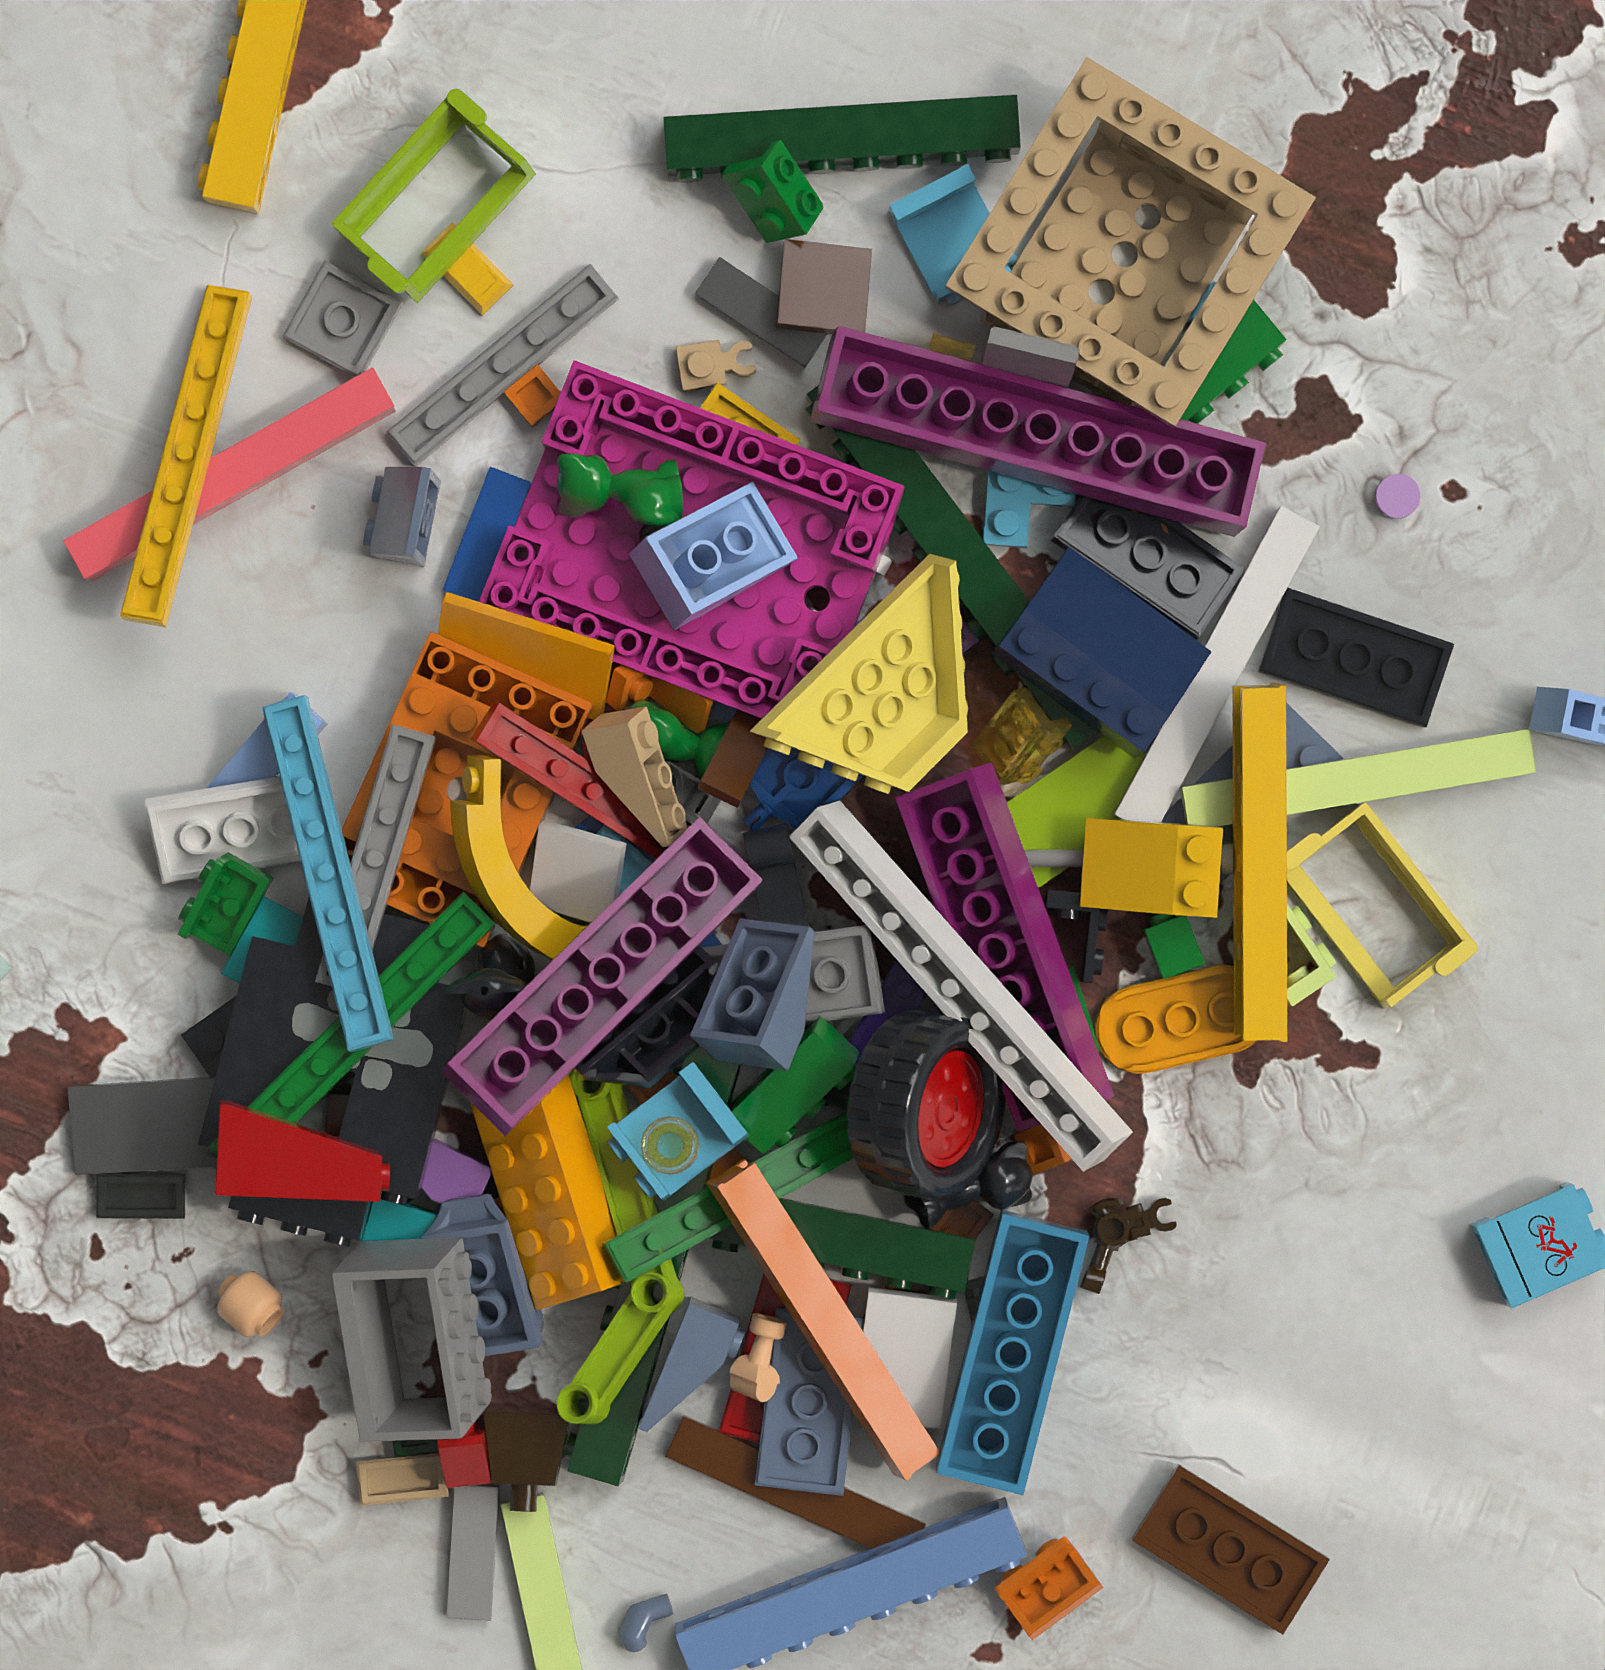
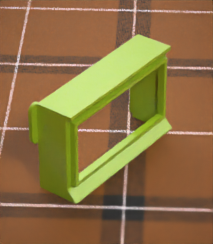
M457 88L448 92L447 97L331 223L344 239L368 259V268L393 292H405L417 304L536 175L527 160L485 124L487 120L486 112L463 91ZM465 125L509 163L511 167L416 271L406 279L370 247L361 236L458 130Z

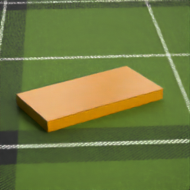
M447 592L442 600L438 635L593 703L588 716L590 719L595 720L598 716L604 714L615 645Z

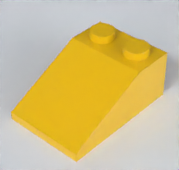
M1086 818L1080 907L1217 918L1223 828L1207 825Z

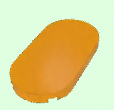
M1230 965L1213 966L1166 979L1153 980L1122 988L1105 1000L1095 1022V1035L1104 1057L1117 1068L1137 1074L1155 1072L1240 1052L1256 1042L1243 1041L1242 1036L1234 1035V966Z

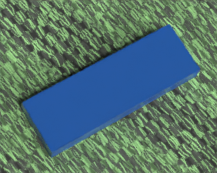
M493 467L489 468L444 584L443 591L479 602L508 526L515 527L532 484L530 481Z

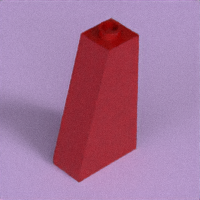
M220 1100L216 1195L380 1202V1190L389 1191L390 1164L382 1163L381 1152L232 1101Z

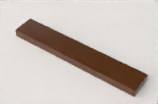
M683 1415L665 1456L871 1549L924 1529L926 1523L845 1486L843 1496L755 1485L759 1448L731 1435L721 1433L718 1429L686 1415Z

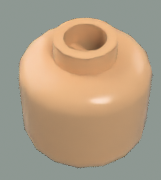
M255 1271L245 1272L240 1276L232 1274L225 1279L218 1289L217 1294L221 1298L218 1302L217 1313L244 1337H253L257 1334L265 1336L274 1329L283 1316L284 1310L281 1308L283 1298L281 1293Z

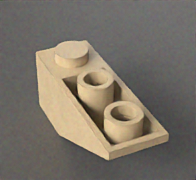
M647 706L601 714L582 730L595 772L662 847L670 846L687 830L686 815L683 806L678 802L672 784V772L664 760L658 742V730L654 722L651 721Z

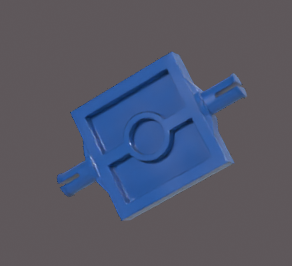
M768 748L749 785L755 791L760 804L743 819V822L748 827L760 816L750 827L751 831L759 830L774 815L776 818L786 821L796 830L817 807L839 801L863 775L858 774L857 780L853 781L831 773L833 764L825 761L822 769L798 760L799 750L791 748L790 754L786 755Z

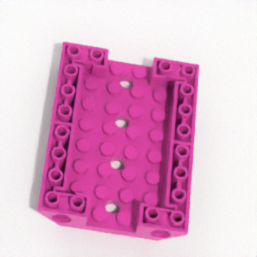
M573 360L541 442L546 447L515 527L508 526L479 602L615 645L614 662L763 719L855 628L881 557L892 533L905 486ZM563 454H579L583 456L595 454L604 459L612 474L631 469L656 471L657 467L663 462L676 459L682 485V518L753 482L798 559L717 608L674 630L629 555L642 542V531L648 525L634 522L624 506L612 498H609L606 504L598 511L587 512L579 517L564 516L558 510L560 500L557 489V475L560 472L557 463L558 457ZM814 587L825 588L830 595L828 606L818 612L811 611L805 604L807 592Z

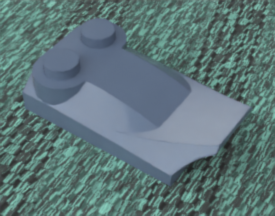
M491 1194L443 1202L438 1216L422 1236V1239L463 1238L464 1251L469 1253V1259L472 1263L469 1282L471 1294H474L478 1300L479 1310L476 1326L478 1336H481L485 1343V1356L539 1348L543 1343L541 1334L544 1323L543 1313L541 1309L537 1311L535 1309L508 1219L500 1211Z

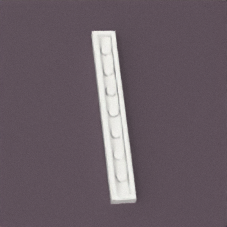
M1282 505L1278 508L1205 644V647L1212 651L1170 717L1155 736L1113 816L1120 820L1162 821L1229 697L1232 686L1236 684L1320 526Z

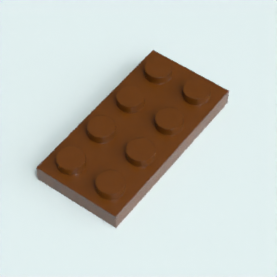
M1177 1464L1131 1538L1138 1545L1284 1635L1330 1561L1321 1552L1180 1464Z

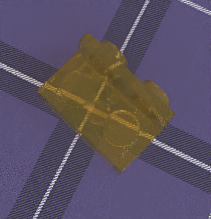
M1027 687L1012 691L972 746L985 764L992 762L1001 786L1014 782L1025 784L1041 773V765L1050 754L1062 746V738L1071 728L1072 724L1068 718L1049 721Z

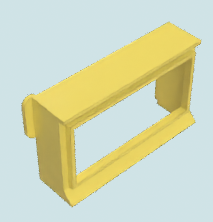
M1367 802L1357 805L1322 834L1311 833L1287 851V885L1383 1008L1393 1007L1436 972L1442 976L1449 975L1477 952L1476 942L1466 932ZM1353 823L1359 828L1448 944L1395 986L1391 984L1300 866L1301 863Z

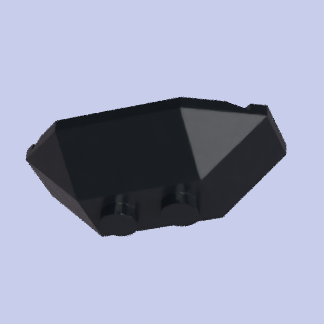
M699 945L574 1070L584 1080L650 1088L699 1046L690 1035L718 971V963Z

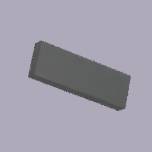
M721 257L718 258L695 293L696 296L804 368H806L828 335L827 333L776 328L779 296Z

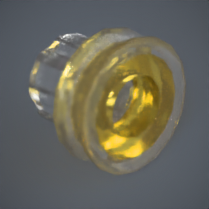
M672 1116L658 1118L652 1122L643 1133L641 1141L642 1155L647 1164L657 1172L667 1175L683 1173L690 1168L698 1157L700 1147L698 1135L693 1127L683 1119ZM670 1133L674 1139L681 1137L683 1141V1146L678 1148L679 1155L676 1158L671 1159L668 1153L661 1155L658 1152V1147L664 1143L662 1136Z

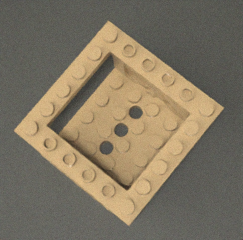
M1086 57L945 285V288L982 310L980 323L990 329L998 327L1078 346L1080 348L1071 379L1102 398L1134 407L1137 405L1175 428L1316 197ZM1098 119L1100 123L1096 134L1011 270L1012 273L1004 269L1095 120ZM1143 206L1155 208L1160 216L1159 225L1150 230L1139 227L1135 221V212ZM1252 215L1256 216V219L1254 220L1250 229L1246 233L1242 242L1238 246L1234 255L1230 259L1229 263L1227 264L1218 281L1214 285L1210 294L1206 298L1202 307L1198 311L1194 320L1190 324L1186 333L1182 337L1178 346L1174 350L1170 359L1166 363L1165 367H1163L1160 364L1164 360L1165 356L1167 355L1176 338L1180 334L1184 325L1188 321L1192 312L1201 300L1202 296L1209 287L1210 283L1217 274L1218 270L1225 261L1226 257L1233 248L1234 244L1241 235L1250 218L1252 217ZM1121 243L1131 245L1137 253L1136 262L1129 267L1117 265L1112 258V250L1116 245ZM1096 281L1108 282L1114 290L1113 299L1104 305L1093 302L1089 296L1091 284Z

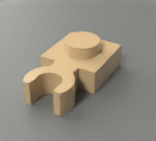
M720 340L676 347L683 392L712 388L717 382L723 386L727 385L725 372L732 371L742 377L751 376L756 373L755 365L743 367L736 361L737 355L740 352L752 350L751 342H738L726 352H721Z

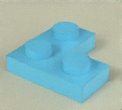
M988 470L984 542L989 546L1027 548L1030 504L1073 508L1075 506V494Z

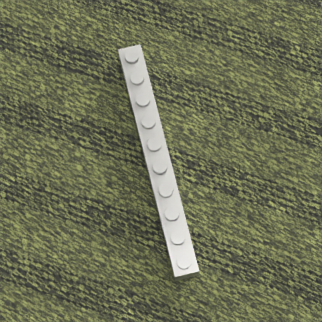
M840 800L817 807L791 834L789 838L946 1016L956 1018L959 1021H962L961 1017L971 1019L970 1022L974 1029H969L968 1041L1083 1172L1104 1161L1133 1133Z

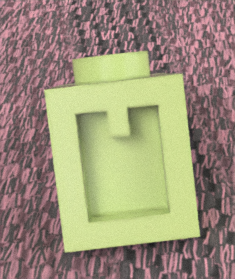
M1287 904V926L1315 966L1308 970L1304 964L1287 975V1005L1293 1007L1337 976L1331 968L1337 963L1322 942L1316 946L1306 931L1312 928L1301 909L1298 906L1291 909Z

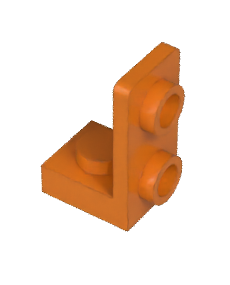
M624 665L614 669L606 702L615 710L621 711L638 700H645L649 695L695 733L698 734L705 730L713 703L712 699Z

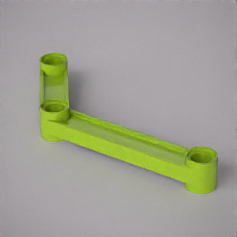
M573 1069L570 1081L574 1093L579 1100L618 1236L658 1214L654 1197L649 1198L634 1178V1176L640 1173V1170L631 1158L622 1162L607 1142L613 1137L607 1127L613 1122L617 1124L629 1115L622 1090L623 1084L602 1082L599 1090L593 1092L591 1081L584 1080ZM671 1259L630 1281L632 1285L631 1293L571 1383L565 1386L559 1393L557 1409L559 1415L565 1421L574 1424L593 1425L602 1422L610 1411L611 1403L671 1313L678 1310L684 1299V1288L676 1277ZM657 1283H661L664 1292L663 1298L658 1304H655L652 1299V1290ZM585 1393L589 1399V1408L582 1415L578 1408V1401Z

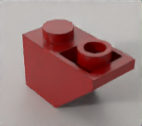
M475 1421L462 1438L437 1439L447 1488L492 1482L485 1426H477V1421Z

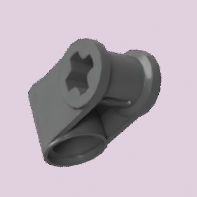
M665 761L676 777L674 790L678 802L684 808L686 821L693 824L701 817L708 824L721 800L697 789L702 779L701 777L693 776L675 764ZM707 794V799L702 805L700 811L698 813H695V810L699 805L700 801L702 800L703 796Z

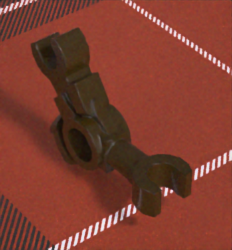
M1118 1198L1102 1199L1090 1206L1089 1212L1096 1217L1093 1222L1092 1231L1095 1238L1093 1243H1096L1097 1246L1091 1262L1085 1271L1080 1288L1099 1294L1113 1251H1118L1119 1247L1129 1241L1151 1235L1150 1228L1164 1232L1176 1228V1221L1161 1223L1157 1218L1158 1209L1171 1205V1199H1156L1146 1210H1143L1142 1204L1138 1203L1126 1207L1125 1211H1115L1113 1207L1123 1204V1200Z

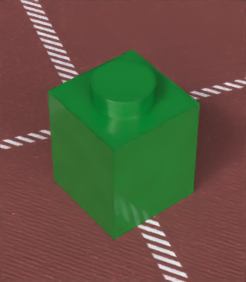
M1157 914L1148 918L1151 926L1142 929L1160 979H1166L1205 964L1187 916Z

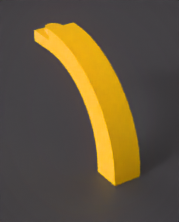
M467 755V767L464 768L462 774V785L467 794V800L450 801L452 830L462 869L475 895L496 923L515 940L533 952L553 961L588 926L573 924L561 918L542 904L524 884L509 856L503 835L500 808L501 759L487 755Z

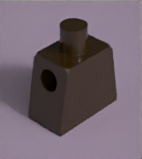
M484 1411L492 1483L511 1484L510 1511L536 1512L538 1485H557L570 1423L565 1421L559 1414Z

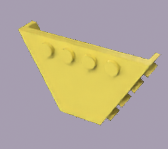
M929 554L750 732L765 737L764 747L789 755L791 748L799 750L800 753L797 759L822 769L825 761L832 763L831 773L856 781L858 774L866 777L864 785L886 794H889L891 787L909 792L968 733V704L965 699L964 685L965 661L962 655L961 640L962 617L959 610L958 595L960 579L956 560Z

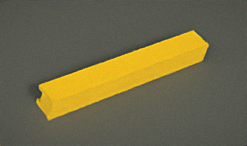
M1269 683V685L1232 686L1234 1035L1242 1036L1243 1041L1278 1040L1280 1042H1287L1286 685Z

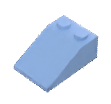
M753 482L647 536L629 553L674 630L717 608L798 559Z

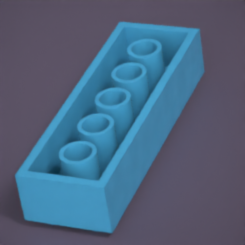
M1000 1210L939 1450L941 1454L938 1455L936 1462L937 1474L1024 1495L1089 1240V1234L1086 1230L1007 1210Z

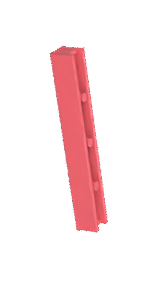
M374 368L368 369L211 457L193 525L396 412L395 405ZM152 491L63 540L85 580L94 581L135 558Z

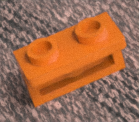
M1064 1536L1059 1540L1055 1538L1044 1543L1036 1551V1557L1023 1567L1018 1565L1005 1572L1000 1578L1001 1583L994 1590L1008 1606L1027 1635L1034 1640L1104 1587L1074 1545Z

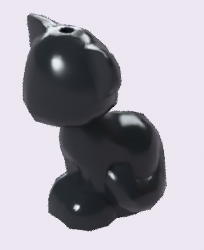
M507 934L495 935L479 952V970H475L466 977L451 983L446 989V993L459 996L464 1006L478 1017L492 1020L534 978V959L526 947Z
M1014 1141L1002 1145L997 1152L992 1153L978 1178L966 1190L956 1196L944 1200H931L903 1194L904 1202L926 1229L935 1226L946 1211L962 1208L980 1196L996 1210H1005L1009 1207L1025 1204L1032 1198L1030 1186L1033 1179L1032 1169L1026 1160L1027 1145L1022 1141Z

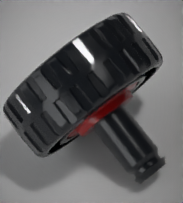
M909 1009L897 1013L886 1020L872 1035L859 1058L857 1066L854 1067V1075L850 1082L841 1090L834 1086L824 1096L827 1099L824 1106L831 1105L837 1109L847 1110V1131L853 1158L866 1179L870 1180L877 1187L913 1197L944 1200L966 1190L985 1168L1000 1134L1006 1099L1002 1091L1003 1080L968 1041L969 1029H974L970 1022L971 1019L961 1017L962 1021H959L956 1018L946 1016L943 1012Z

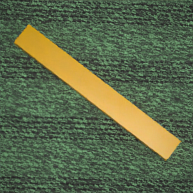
M213 285L206 286L120 613L123 620L165 628L167 626L252 301L249 291Z

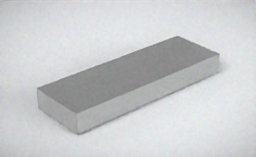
M470 1485L454 1487L446 1618L491 1621L500 1486Z

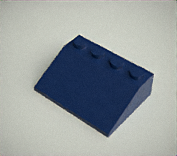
M1069 546L991 654L1135 759L1144 753L1170 717L1212 651Z

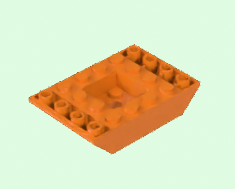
M431 631L342 827V833L351 863L392 724L435 736L436 741L387 905L432 924L464 892L496 923L475 895L462 869L452 830L451 799L448 796V786L454 779L462 778L463 770L467 767V755H487L501 759L471 740V737L494 701L507 707L574 752L593 703ZM501 759V823L509 856L520 875L536 840L539 824L545 819L556 794ZM495 926L477 943V945L485 947Z

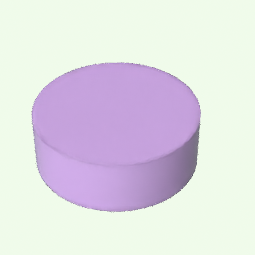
M1393 474L1386 477L1379 483L1375 491V504L1378 510L1384 516L1391 519H1402L1409 516L1416 510L1420 502V489L1417 483L1411 477L1404 474Z

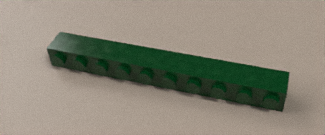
M818 386L806 394V400L810 405L805 408V411L810 418ZM814 423L819 430L825 427L824 425ZM828 427L837 439L831 445L844 463L849 464L853 461L861 470L905 486L894 522V530L900 536L907 532L917 546L911 549L919 563L929 554L956 560L960 579L958 586L959 602L970 615L964 621L979 641L986 637L995 648L1029 602L1006 569L916 450ZM993 654L991 655L996 665L1006 677L1013 672L1023 685L1018 690V693L1033 712L1040 708L1050 722L1044 727L1059 747L1066 743L1072 750L1096 732L1095 729Z
M699 1045L673 1068V1074L680 1076L679 1072L694 1062L729 1108L742 1064L717 1061ZM713 1164L665 1201L656 1193L653 1197L658 1213L706 1188V1182L709 1181ZM689 1249L671 1258L676 1277L679 1281L682 1277ZM630 1281L613 1287L619 1289L614 1306L607 1304L600 1330L605 1331L631 1293L632 1285ZM657 1283L652 1290V1299L655 1304H658L663 1298L664 1292L661 1283ZM670 1316L611 1403L607 1417L595 1425L580 1424L578 1434L570 1433L564 1452V1458L570 1460L567 1472L614 1486H619L624 1481ZM585 1393L578 1402V1408L582 1415L589 1408V1399Z

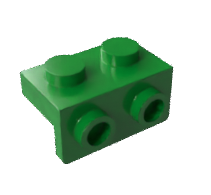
M781 140L771 142L762 157L728 164L721 175L766 243L807 235L823 210V203Z
M229 852L216 859V861L210 859L199 875L198 882L203 885L196 899L191 896L179 914L178 920L182 921L183 924L178 935L184 939L193 935L231 956L274 878Z

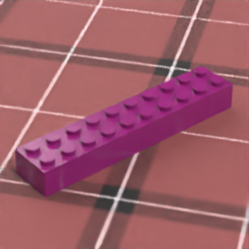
M839 325L830 338L810 422L1232 537H1235L1247 527L1266 443L1182 419L1173 428L1138 407Z

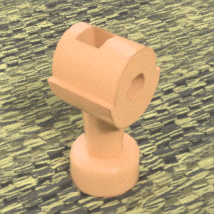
M753 1313L749 1329L752 1333L756 1334L750 1354L738 1357L730 1368V1387L733 1391L760 1402H767L771 1399L777 1384H780V1377L776 1369L770 1365L774 1339L779 1340L783 1338L787 1325L786 1321L766 1314Z

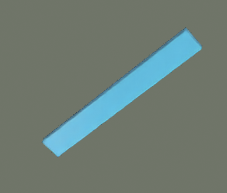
M301 695L263 706L262 709L347 1049L349 1052H355L394 1041L309 698L306 695Z

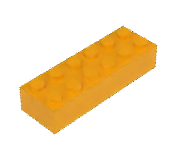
M569 1074L506 1136L470 1102L536 1311L622 1284L616 1269L602 1245L616 1237L617 1233L603 1188L601 1174Z

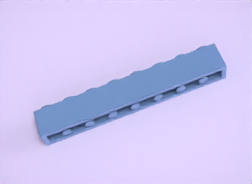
M1003 1497L876 1548L867 1549L675 1623V1637L689 1670H732L745 1664L748 1668H754L765 1664L772 1659L771 1654L787 1648L789 1652L802 1650L813 1643V1638L828 1632L830 1636L846 1633L855 1627L854 1622L867 1617H871L872 1620L885 1618L896 1611V1606L912 1601L913 1604L927 1602L938 1595V1590L954 1585V1588H963L971 1585L979 1579L978 1575L992 1569H995L996 1572L1010 1570L1021 1563L1020 1559L1026 1557L1027 1553L1007 1499Z

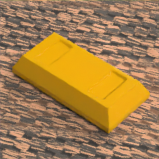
M452 222L421 254L427 259L456 225ZM474 244L443 275L482 316L514 286Z

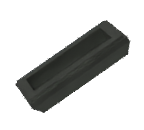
M96 1174V1218L185 1219V1174Z

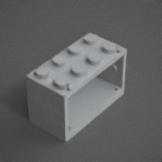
M462 1237L362 1241L332 1272L360 1442L462 1438L491 1402V1383L488 1378H485L482 1363L485 1358V1343L483 1338L478 1336L476 1326L479 1310L478 1300L474 1294H471L469 1282L472 1263L469 1259V1253L464 1251ZM427 1278L446 1397L404 1399L385 1279Z

